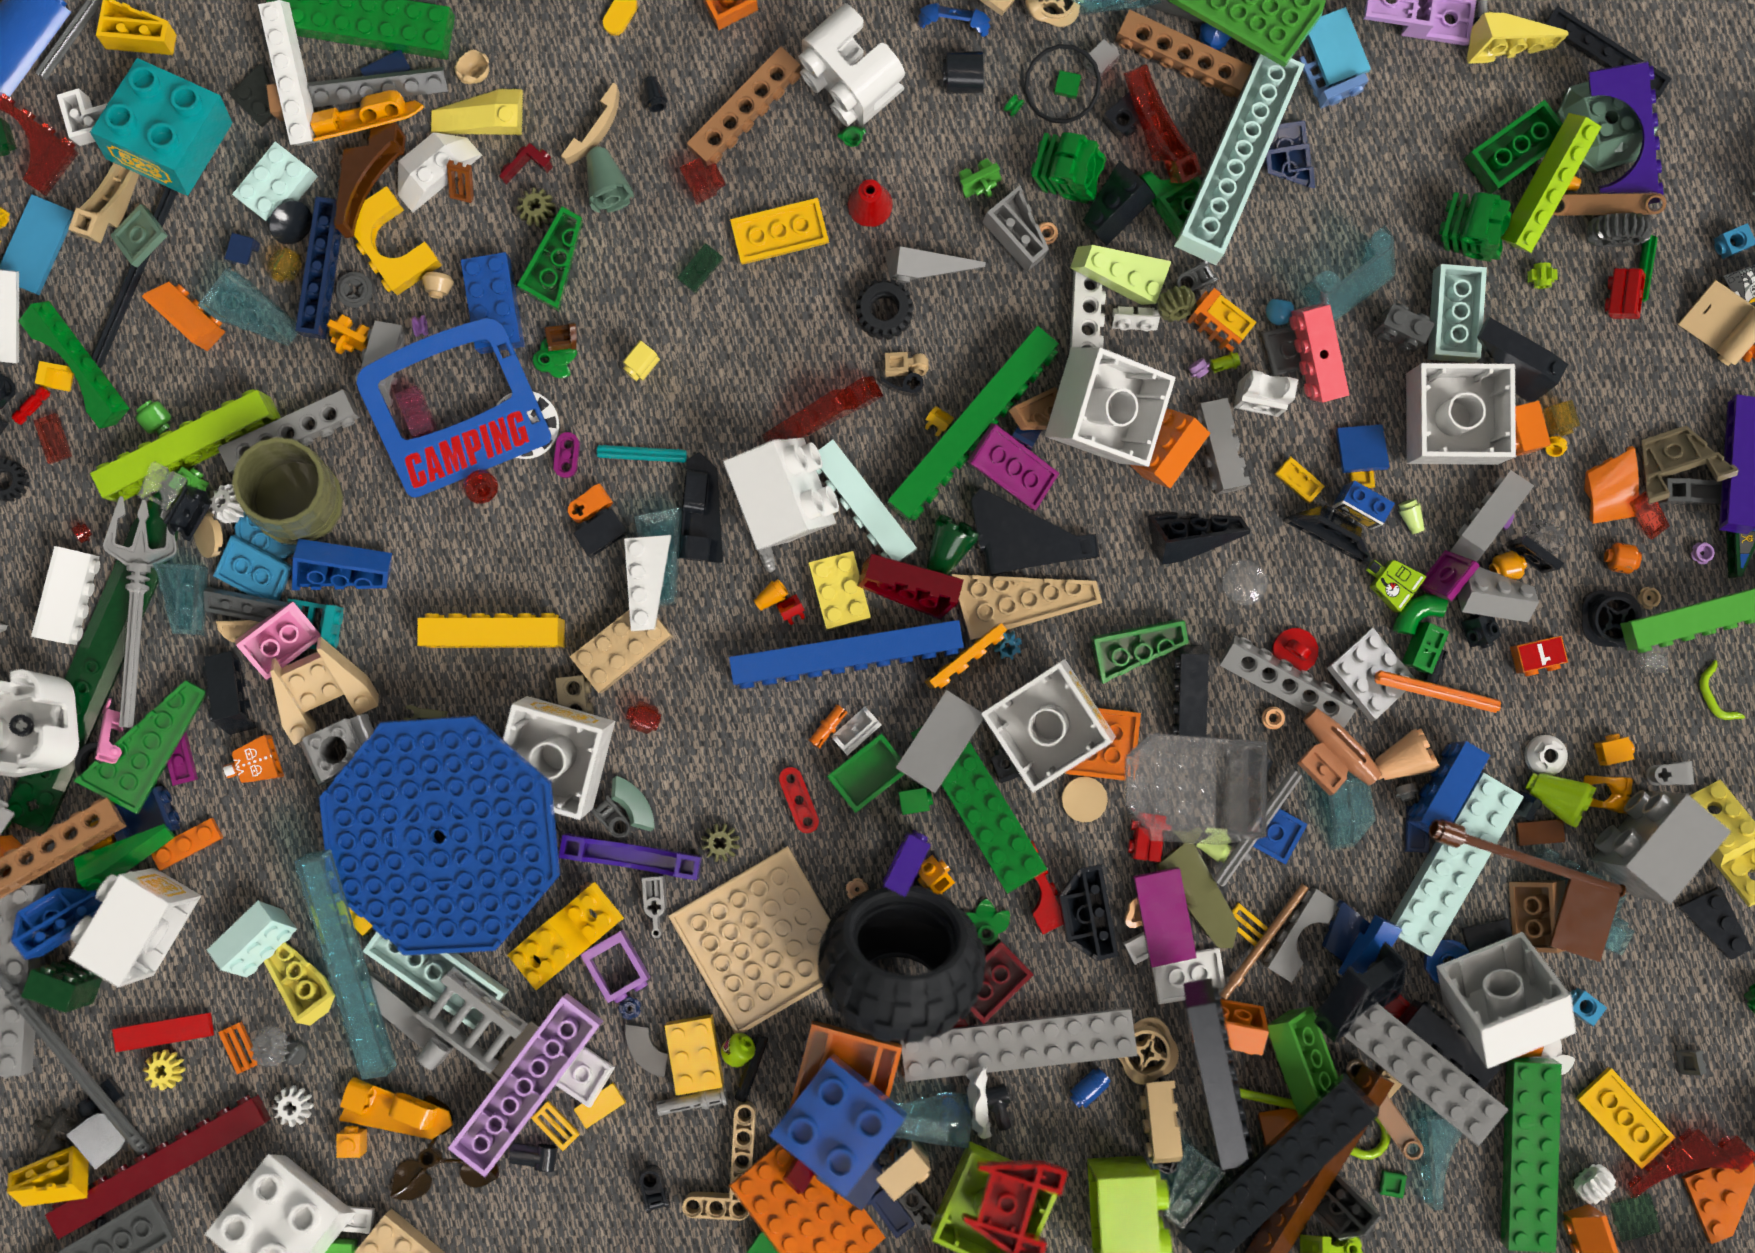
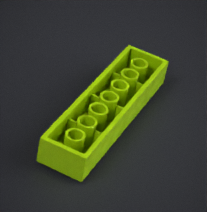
M248 390L242 394L241 398L235 401L228 400L221 404V408L215 411H206L200 415L201 418L195 421H186L179 426V429L173 432H164L159 435V439L153 442H144L138 446L137 450L131 453H122L117 456V460L111 463L106 462L96 467L97 470L91 472L90 475L102 498L118 502L119 497L123 496L125 501L171 478L173 473L181 469V467L189 469L219 454L220 452L217 447L280 419L281 416L272 398L259 390Z

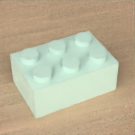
M274 142L232 195L267 222L275 208L282 204L285 199L299 201L318 176L277 142Z
M257 901L207 949V952L220 970L247 978L255 973L258 966L270 958L282 943L288 941L297 928L283 909Z

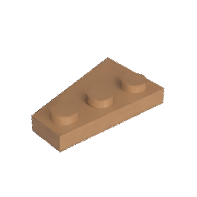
M1056 387L1030 398L1009 410L1021 430L1047 429L1058 393Z

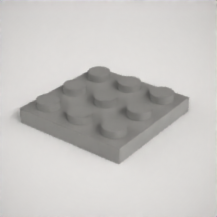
M1374 628L1366 631L1327 667L1328 671L1370 722L1375 721L1405 692V690L1377 684L1374 681L1375 673L1382 670L1414 678Z

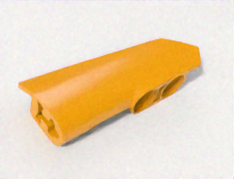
M388 90L365 96L359 108L339 112L337 108L313 112L311 127L316 135L313 141L408 119L423 109L424 106L415 100L405 103L399 92Z
M353 1077L347 1084L340 1107L344 1108L339 1118L340 1121L431 1140L453 1126L448 1110L405 1093L395 1094L356 1077Z

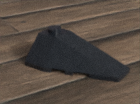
M1171 512L1148 516L1153 551L1162 565L1188 560L1246 536L1251 531L1241 516L1213 515L1211 519H1204L1199 517V514H1191L1190 518L1177 517V513Z

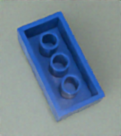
M506 252L461 259L470 322L482 318L495 319L505 328L513 349L525 347L511 258ZM488 340L474 341L475 350L480 354L494 352ZM505 343L498 345L499 351L508 350Z
M1467 741L1453 742L1446 745L1441 754L1443 758L1439 764L1440 767L1436 768V771L1431 772L1432 778L1420 790L1419 795L1421 797L1418 803L1413 804L1408 812L1410 818L1407 822L1428 834L1430 825L1435 819H1444L1450 822L1455 820L1490 757L1488 753Z

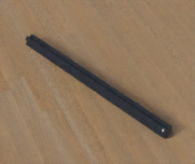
M164 186L152 214L161 227H163L177 195V191ZM150 255L138 267L130 265L91 355V358L99 368L105 362Z

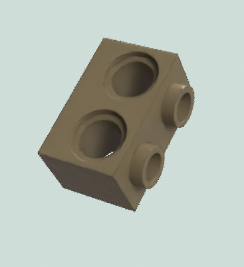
M584 675L555 678L558 705L572 709L574 705L578 704L581 706L582 712L594 715L593 703L588 701V694L592 692L591 683L586 680ZM576 681L580 686V690L577 694L573 695L569 691V686L572 682Z

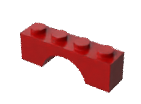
M1032 840L1031 843H1032V845L1034 846V848L1036 849V851H1037V853H1038V850H1037V848H1036V846H1035V844H1034V842H1033V840ZM1048 871L1034 878L1039 886L1040 895L1031 913L1042 934L1063 925L1060 904L1055 897L1058 895V891L1053 882L1048 883L1045 876L1048 874Z

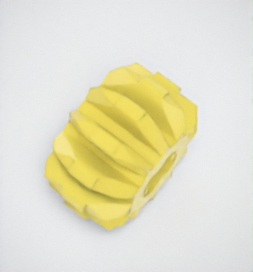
M165 1049L161 1053L157 1051L153 1053V1058L150 1057L145 1061L148 1066L143 1068L142 1071L149 1074V1076L145 1077V1081L152 1080L151 1087L155 1088L159 1085L160 1090H165L167 1086L169 1088L175 1087L176 1082H180L183 1079L180 1073L185 1072L186 1068L179 1066V1064L183 1063L184 1059L176 1060L178 1052L170 1054L169 1049Z

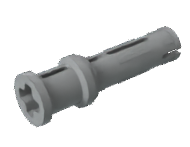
M723 1084L722 1088L699 1091V1093L656 1101L657 1113L659 1116L700 1107L706 1110L709 1109V1106L719 1104L726 1106L728 1105L726 1087Z

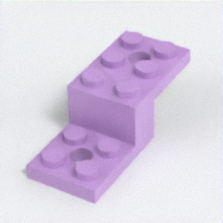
M1366 0L1364 19L1403 25L1401 36L1468 46L1474 21L1476 0H1396L1394 4H1390L1386 0ZM1445 15H1452L1455 18V23L1448 24L1445 21Z

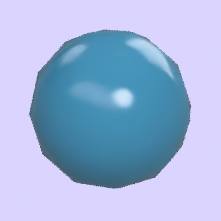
M1272 299L1266 306V316L1272 324L1284 325L1292 317L1291 311L1294 310V305L1291 301Z

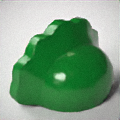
M849 126L843 131H839L837 136L847 146L855 147L862 142L866 130L865 127Z

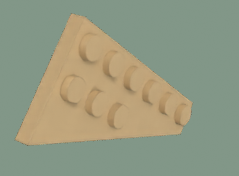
M951 574L953 577L964 579L959 604L970 640L982 637L999 623H1002L1009 630L1102 603L1096 581Z

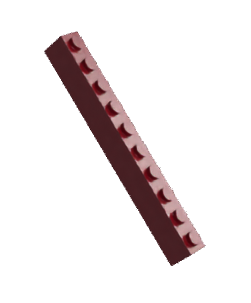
M247 1095L236 1102L238 1106L231 1110L228 1106L216 1113L218 1118L212 1121L206 1118L196 1124L197 1129L190 1133L187 1129L176 1135L177 1141L170 1145L168 1141H165L154 1148L156 1152L149 1156L146 1152L133 1159L135 1164L129 1168L127 1164H124L113 1171L115 1174L113 1177L107 1179L105 1175L94 1181V1187L88 1190L87 1198L53 1204L51 1206L53 1210L45 1214L57 1239L73 1232L271 1120L259 1095L253 1098Z

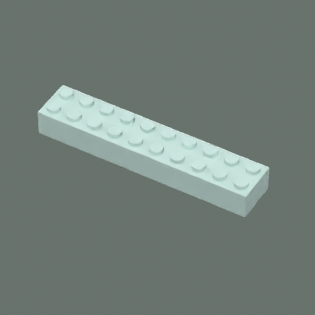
M1258 54L1174 245L1175 247L1214 265H1217L1223 257L1305 64L1291 58L1284 68L1262 54Z

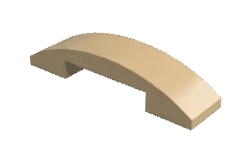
M612 83L600 100L605 110L582 143L573 138L561 155L564 163L567 165L586 156L591 148L596 147L610 129L617 113L620 96L619 89L615 83Z

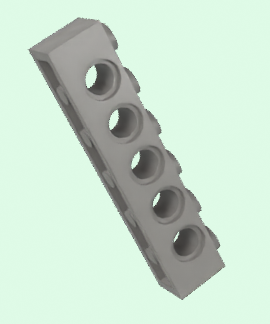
M342 389L217 448L228 472L234 474L235 466L243 453L259 441L275 437L286 438L287 432L293 429L294 436L292 439L308 446L314 442L313 439L319 436L327 437L332 435L334 429L338 427L346 428L353 425L360 416L349 393ZM335 410L336 417L329 421L328 413ZM314 419L315 427L308 430L307 423Z
M1234 636L1221 656L1220 666L1306 713L1317 707L1345 728L1356 711L1355 702L1346 692L1340 693L1328 682L1316 680L1308 671H1300L1294 668L1293 664L1289 661L1274 657L1269 650L1257 648L1245 637L1239 638ZM1249 656L1252 657L1254 661L1245 662L1243 658ZM1269 667L1275 671L1273 673H1266L1263 669ZM1293 679L1295 683L1286 684L1284 680ZM1313 690L1315 694L1306 695L1304 691ZM1326 701H1333L1336 704L1333 706H1326L1324 703Z

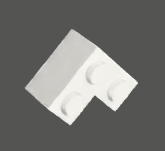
M79 88L58 94L57 98L69 138L79 146L95 142L90 131L104 111L107 103L92 107L90 97Z

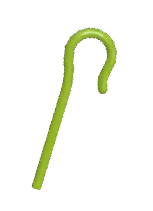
M1240 1088L1241 1098L1296 1110L1292 1099ZM1378 1118L1374 1120L1381 1129L1379 1144L1371 1150H1362L1354 1147L1350 1154L1351 1156L1362 1160H1372L1381 1156L1386 1151L1391 1136Z

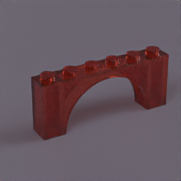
M3 93L0 96V110L17 120L25 131L30 144V164L22 180L47 196L79 154L74 150L76 145L65 137L60 140L54 135L56 130L46 123L39 125L34 121L35 115L25 108L20 111L13 105L16 102Z

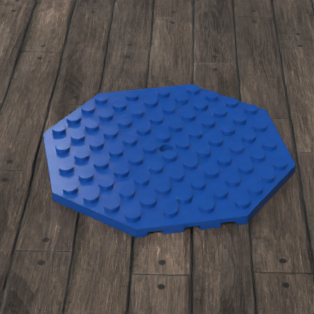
M476 716L381 722L369 739L354 754L351 761L335 777L328 789L319 797L329 890L335 896L341 897L348 904L347 906L360 918L364 917L372 924V928L383 938L389 939L398 947L397 950L403 955L497 950L560 876L551 781ZM436 830L446 835L443 842H438L435 839L434 833Z

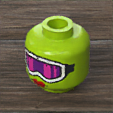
M740 1032L733 1034L721 1047L723 1060L728 1065L736 1068L746 1064L755 1055L756 1051L753 1040L745 1033Z

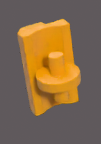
M343 314L336 321L330 319L327 323V327L330 328L329 336L332 337L331 343L336 345L335 351L339 354L344 353L345 350L353 352L354 348L361 352L364 348L367 349V336L370 328L362 324L359 325L356 331L351 330L352 320Z

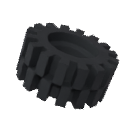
M0 459V475L4 472H9L13 477V482L7 489L0 487V500L12 502L15 501L14 498L20 499L22 497L21 493L25 494L27 492L24 487H29V483L26 482V479H29V475L25 474L27 471L21 467V464L6 459Z

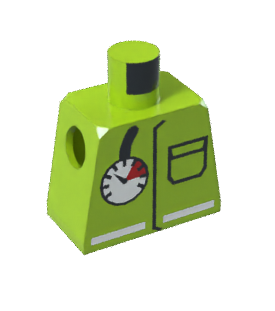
M1373 560L1366 568V571L1375 577L1369 587L1394 613L1403 610L1426 578L1425 575L1396 560L1388 561L1385 566Z

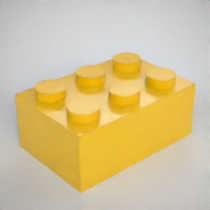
M713 1014L667 1022L665 1024V1032L676 1096L722 1088L724 1078Z

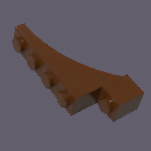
M396 122L370 128V136L367 139L368 145L343 149V157L340 161L341 174L338 179L339 191L336 198L337 208L336 216H334V225L345 238L354 237L361 208L376 181L397 157L404 155L406 136Z

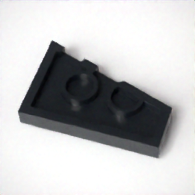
M1715 887L1677 906L1708 936L1709 940L1728 959L1732 960L1752 950L1721 887Z

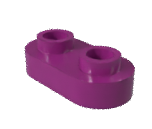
M565 432L558 436L553 465L555 473L565 479L571 478L576 474L580 451L579 439L570 432ZM572 441V447L569 449L565 448V443ZM565 463L570 464L568 471H563L562 469Z

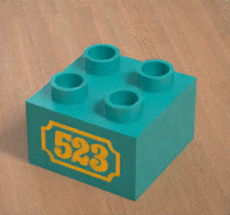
M137 58L90 133L106 160L189 196L231 127L232 120L221 95Z

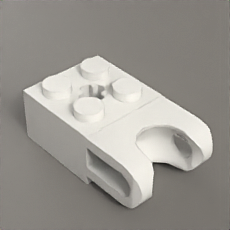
M1250 370L1238 382L1233 408L1278 417L1287 410L1288 405L1295 399L1298 379L1269 376L1261 371Z

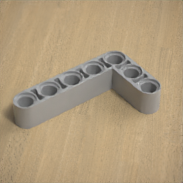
M370 972L356 989L358 996L422 1048L416 1059L425 1068L434 1070L444 1062L455 1048L432 1029L423 1026L420 1020L415 1017L420 1009L378 974Z

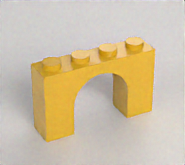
M386 186L365 200L356 223L354 236L358 240L355 245L363 255L367 253L371 259L368 264L376 274L380 272L384 278L381 280L383 286L388 292L393 291L398 296L420 281L427 272H433L442 264L426 242L398 258H387L379 254L376 247V236L379 229L386 222L404 211L392 191Z

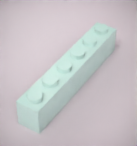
M831 440L818 450L822 459V468L816 470L817 473H823L828 479L825 481V484L830 486L833 491L838 492L841 496L839 502L845 510H852L855 514L853 520L861 529L864 526L869 532L867 538L875 547L878 544L883 550L880 555L901 562L916 551L917 547L835 441Z

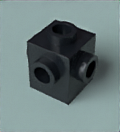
M1473 614L1461 621L1470 647L1480 646L1481 649L1494 645L1493 641L1501 637L1495 617Z

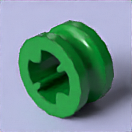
M1015 94L1008 101L1003 111H1009L1010 116L1014 117L1025 101L1023 99L1019 100L1018 95Z

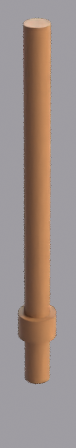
M1301 883L1236 972L1233 971L1229 976L1230 980L1220 992V996L1227 1000L1237 986L1240 987L1245 980L1243 977L1309 890L1308 887Z

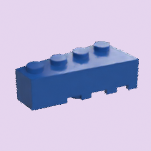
M298 539L293 556L292 590H300L301 587L321 590L324 586H334L335 589H344L347 586H355L356 589L387 588L391 571L392 553Z

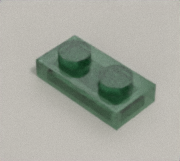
M705 243L677 279L696 294L724 258Z

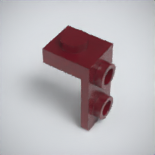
M529 143L526 147L523 146L518 150L516 158L511 163L504 165L499 177L507 185L530 159L548 173L553 168L550 162L551 157L542 148L538 151Z

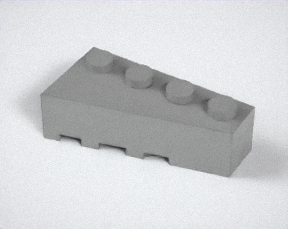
M1228 398L1200 403L1197 406V410H1195V418L1210 432L1202 446L1205 445L1207 452L1204 455L1205 465L1211 471V477H1209L1211 490H1215V495L1246 488L1251 483L1249 476L1244 477L1243 475L1246 464L1244 457L1238 456L1240 442L1236 433L1232 434L1231 429L1235 428Z

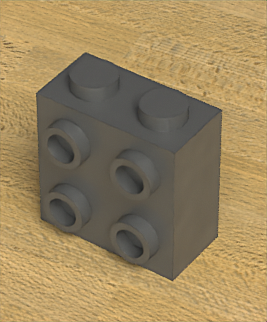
M1393 303L1381 313L1372 333L1377 335L1378 340L1385 343L1392 342L1398 345L1397 348L1399 350L1410 353V351L1414 352L1426 344L1435 323L1430 321V318L1424 314H1415L1409 311L1407 306Z

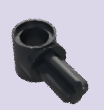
M1002 1083L985 1089L988 1111L994 1113L999 1131L1011 1128L1007 1112L1010 1098L1005 1084Z

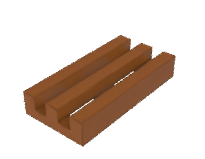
M449 160L447 164L449 198L472 203L474 198L472 165L467 164L466 167H463V163L458 162L457 165H454V161ZM455 172L458 175L459 194H456Z

